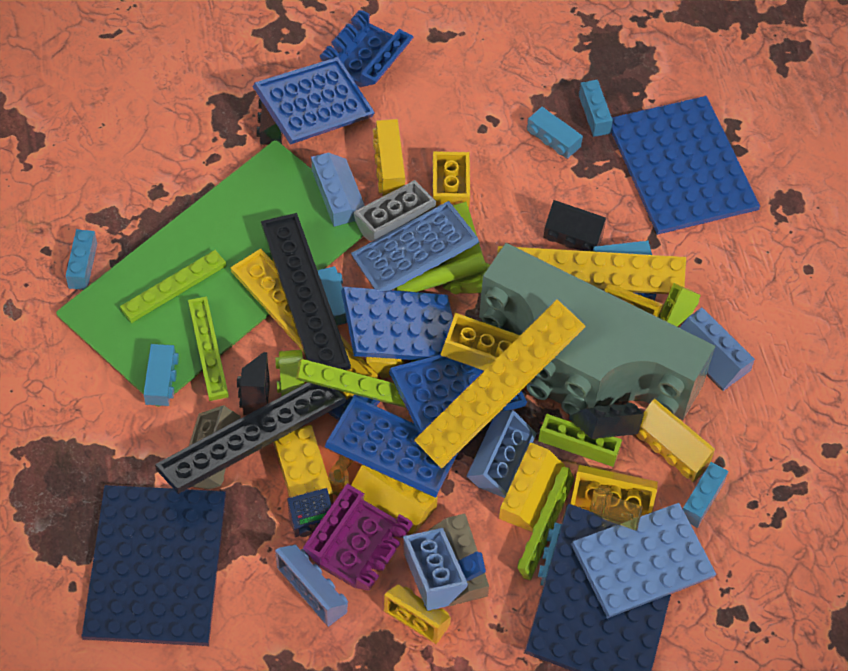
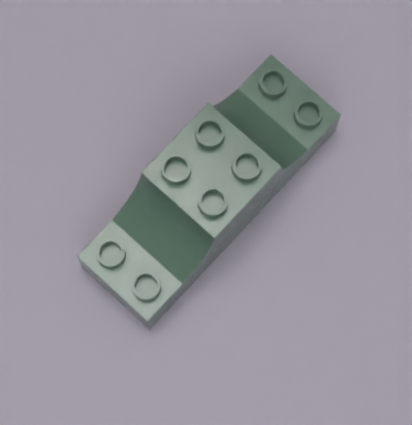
M505 243L483 275L479 314L482 322L521 335L558 299L586 326L526 385L528 392L532 396L540 400H546L548 397L560 403L562 409L569 415L585 408L609 406L622 401H644L650 404L652 400L656 399L681 420L685 418L704 385L715 345Z

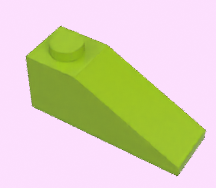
M674 283L658 318L678 327L693 313L701 295Z

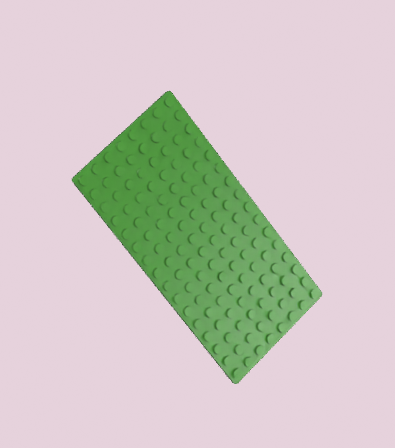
M273 141L66 303L56 314L59 319L143 395L151 344L174 345L175 352L179 354L178 365L174 367V370H176V381L172 382L174 394H176L203 371L188 300L207 296L220 356L270 315L233 275L230 268L259 249H262L273 261L261 227V221L297 213L317 270L325 269L364 235L359 230L356 221L333 226L312 168L281 143ZM214 250L226 261V267L133 323L127 319L120 309V306Z

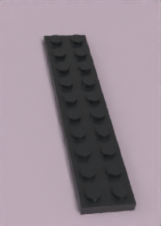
M294 213L261 221V227L306 359L343 370L351 369L349 358L298 214Z
M306 383L156 463V470L179 494L346 403L345 396L338 390Z

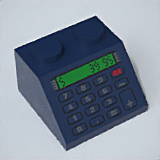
M327 488L287 498L289 519L295 537H307L313 533L330 509L331 502Z

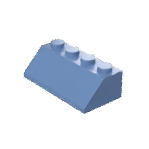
M329 152L311 157L312 172L333 226L355 221L354 211L364 207L365 204L347 160Z
M703 308L690 315L679 327L715 345L707 376L722 391L751 371L755 359Z
M514 410L500 411L493 418L466 477L478 488L505 498L530 442L533 443L537 433Z
M439 528L403 536L404 556L427 611L448 606L468 587V583L444 529Z
M291 545L275 550L276 564L279 571L328 627L348 612V600L342 593H337L333 582L329 578H324L320 567L316 563L312 564L310 562L308 554L303 549L300 550L297 545Z

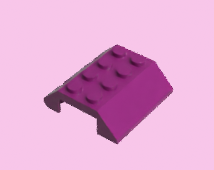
M346 484L304 545L303 550L320 568L357 589L370 590L375 583L374 581L379 577L371 569L383 571L385 565L395 553L396 548L400 545V542L394 537L403 538V536H406L413 523L400 514L398 519L393 518L364 501L363 492Z

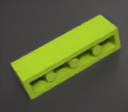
M546 414L539 434V442L614 467L622 443V439L616 437L591 439L574 423Z

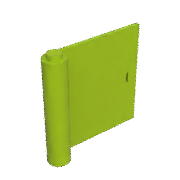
M467 202L453 205L477 236ZM480 244L474 245L472 248L431 268L422 275L416 276L405 284L394 288V291L419 292L487 271Z

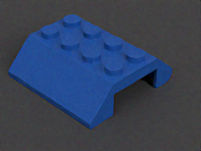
M358 10L350 20L352 24H346L331 42L334 48L327 46L320 54V59L326 61L339 57L356 85L365 87L377 83L412 41L414 36L401 29H398L392 35L370 24V14L363 10Z

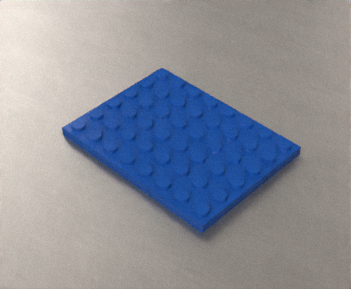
M707 96L612 117L611 133L657 235L759 210L760 204Z

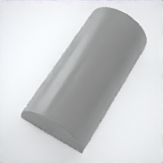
M414 180L354 211V218L364 237L369 241H374L431 211L436 207V201Z

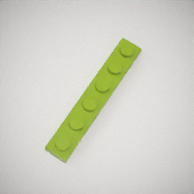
M214 250L120 306V309L127 319L133 323L226 267V261Z
M207 296L188 300L209 401L228 398L227 385Z
M305 359L299 360L297 380L406 408L395 384L392 382Z
M562 467L559 474L556 475L555 484L548 493L547 502L541 509L537 524L533 527V533L530 540L526 543L525 552L518 561L517 568L523 579H532L548 542L549 529L553 530L575 480L570 469L567 467Z

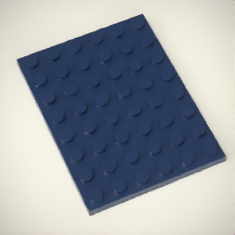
M104 486L82 630L83 640L209 646L226 491L187 489L178 494L171 488Z
M571 504L567 505L524 654L571 671H652L671 594L607 618L571 546L573 541L622 523Z

